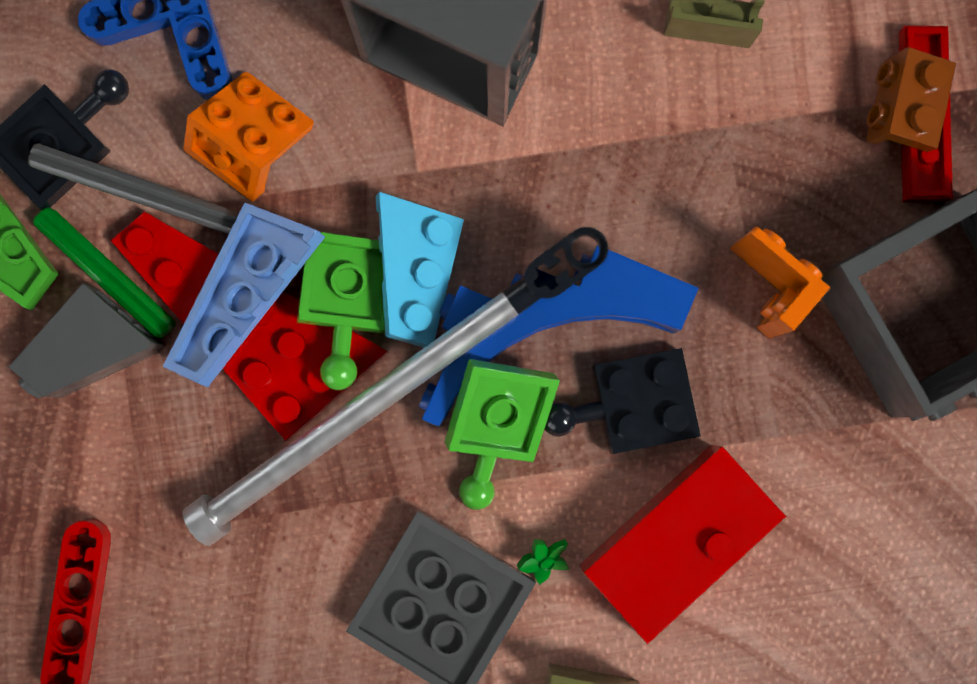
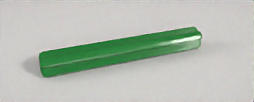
M46 207L34 217V226L154 337L163 339L174 329L176 321L56 210Z

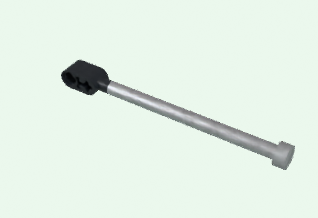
M581 227L574 230L535 258L527 267L525 276L214 499L209 495H202L183 509V519L189 531L202 544L206 546L214 544L231 531L230 520L537 301L542 298L558 296L599 267L605 261L608 254V243L605 236L599 230L592 227ZM580 237L594 239L599 247V254L596 260L591 263L579 262L572 253L574 241ZM563 250L566 261L578 271V274L570 278L568 270L565 269L555 278L558 284L555 289L550 290L546 285L538 288L534 283L539 277L536 269L544 265L549 270L558 265L561 260L554 256V254Z

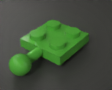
M320 232L325 238L303 265L297 323L334 327L331 356L323 361L320 375L327 387L333 390H344L350 387L357 377L356 364L350 358L352 330L385 334L382 282L384 281L382 253L379 252V240Z
M473 359L468 360L445 438L448 451L479 455L473 474L467 476L459 487L460 499L466 507L473 510H481L489 506L493 501L495 488L490 479L497 457L534 462L560 380L554 373Z

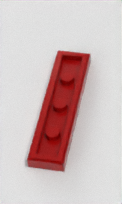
M948 26L902 27L899 30V52L910 47L949 60ZM950 95L938 148L925 152L901 144L903 202H948L953 199Z

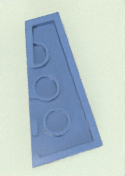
M244 203L163 367L200 385L209 387L325 236L318 230Z

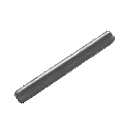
M35 144L32 147L28 158V164L35 169L227 234L230 233L240 213L41 144Z

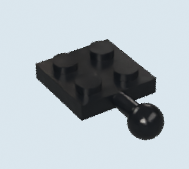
M107 69L99 72L92 81V92L73 110L52 89L44 84L0 125V168L38 208H51L76 182L31 167L28 164V158L32 147L35 144H41L98 164L111 150L85 124L105 105H118L127 98L129 94L127 79L116 70Z
M682 348L592 366L599 401L573 407L564 401H553L544 429L552 436L561 437L569 434L576 424L603 419L610 454L701 437Z

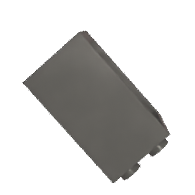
M341 0L362 62L504 127L540 52L547 0Z
M977 188L821 272L823 275L821 280L830 286V289L822 298L891 418L909 417L911 421L928 417L930 421H934L955 411L957 407L954 402L966 395H969L970 398L977 397V350L918 382L858 277L958 222L977 252Z

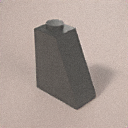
M82 283L12 362L9 368L21 377L18 380V384L30 395L36 398H62L159 353L165 345L102 290Z

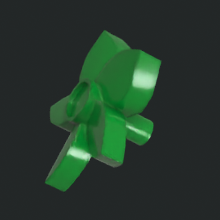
M534 539L532 544L533 553H528L517 563L518 569L525 573H533L539 585L549 578L551 569L568 570L569 567L565 559L560 556L568 546L566 539L555 542L548 548L543 540Z

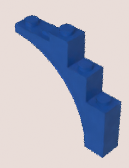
M598 245L591 256L583 253L580 262L591 263L595 261L599 254ZM608 250L605 261L579 280V286L573 284L556 297L540 299L443 368L437 386L429 383L418 407L425 410L422 420L438 427L442 426L458 397L469 359L490 362L508 347L537 332L571 322L595 320L632 322L674 334L682 330L699 288ZM536 269L539 277L534 283L538 288L546 285L550 290H553L558 286L555 280L556 276ZM516 273L511 285L524 276ZM460 285L456 296L451 293L447 294L440 309V319L445 320L442 326L443 331L447 332L492 299Z

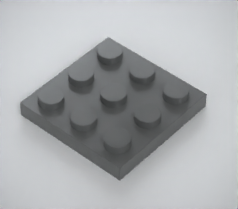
M418 510L346 632L431 684H477L535 586L536 581Z

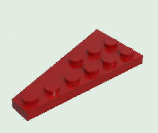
M144 211L116 235L111 242L184 324L219 254ZM283 291L223 367V370L285 441H290L350 387L344 390H333L327 387L321 379V365L327 357L331 356L334 327L297 323L299 300ZM352 331L350 358L357 367L355 383L389 352Z

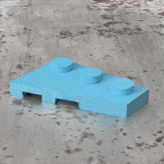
M379 192L375 197L376 211L379 212L380 223L378 239L383 265L384 281L382 282L385 336L425 348L436 337L441 316L439 312L445 300L464 219Z

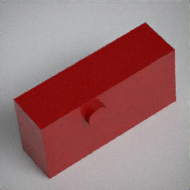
M710 445L579 566L589 580L648 645L786 518V515L723 446Z

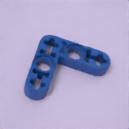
M92 0L86 3L79 12L78 25L82 32L94 43L102 46L113 45L172 26L188 81L192 88L204 99L209 100L232 82L230 68L208 0H189L190 3L182 5L179 0H167L168 2L165 3L170 9L167 12L161 0H149L154 3V11L145 20H138L133 17L134 6L142 0ZM118 9H121V13L127 21V24L124 25L119 20V18H122V16L119 14ZM104 15L108 20L104 22L105 29L99 31L95 26L99 24L98 17ZM197 27L206 28L209 31V38L203 46L193 48L187 45V35L192 29ZM207 59L209 66L218 75L214 78L215 85L212 87H208L202 81L206 79V72L200 60Z

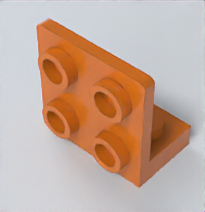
M244 72L188 115L183 151L250 201L254 202L264 193L270 165L310 132L314 121L252 74Z
M755 226L738 239L730 249L782 292L781 294L775 293L759 312L764 318L756 328L767 338L771 339L794 331L830 289V286L821 280L823 275L815 265L804 259L798 261L784 249L786 243L779 235L769 229H763L762 231L759 227Z

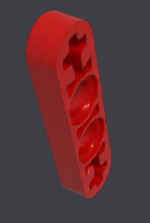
M96 519L78 521L71 524L64 532L40 684H64V681L57 678L56 674L66 668L68 655L79 653V657L77 656L68 661L67 676L74 678L72 684H88L111 545V533L102 521ZM89 529V537L96 539V545L87 548L85 552V544L78 542V535L86 533ZM84 558V562L94 561V565H73V560L76 561ZM75 573L85 575L90 581L91 589L86 598L75 597L69 589V581ZM68 619L78 621L83 628V638L79 644L68 643L62 635L63 624Z

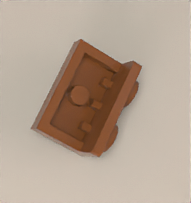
M910 47L887 58L881 64L876 75L878 90L875 103L867 116L866 123L869 130L866 141L876 145L890 140L925 152L937 149L956 63Z

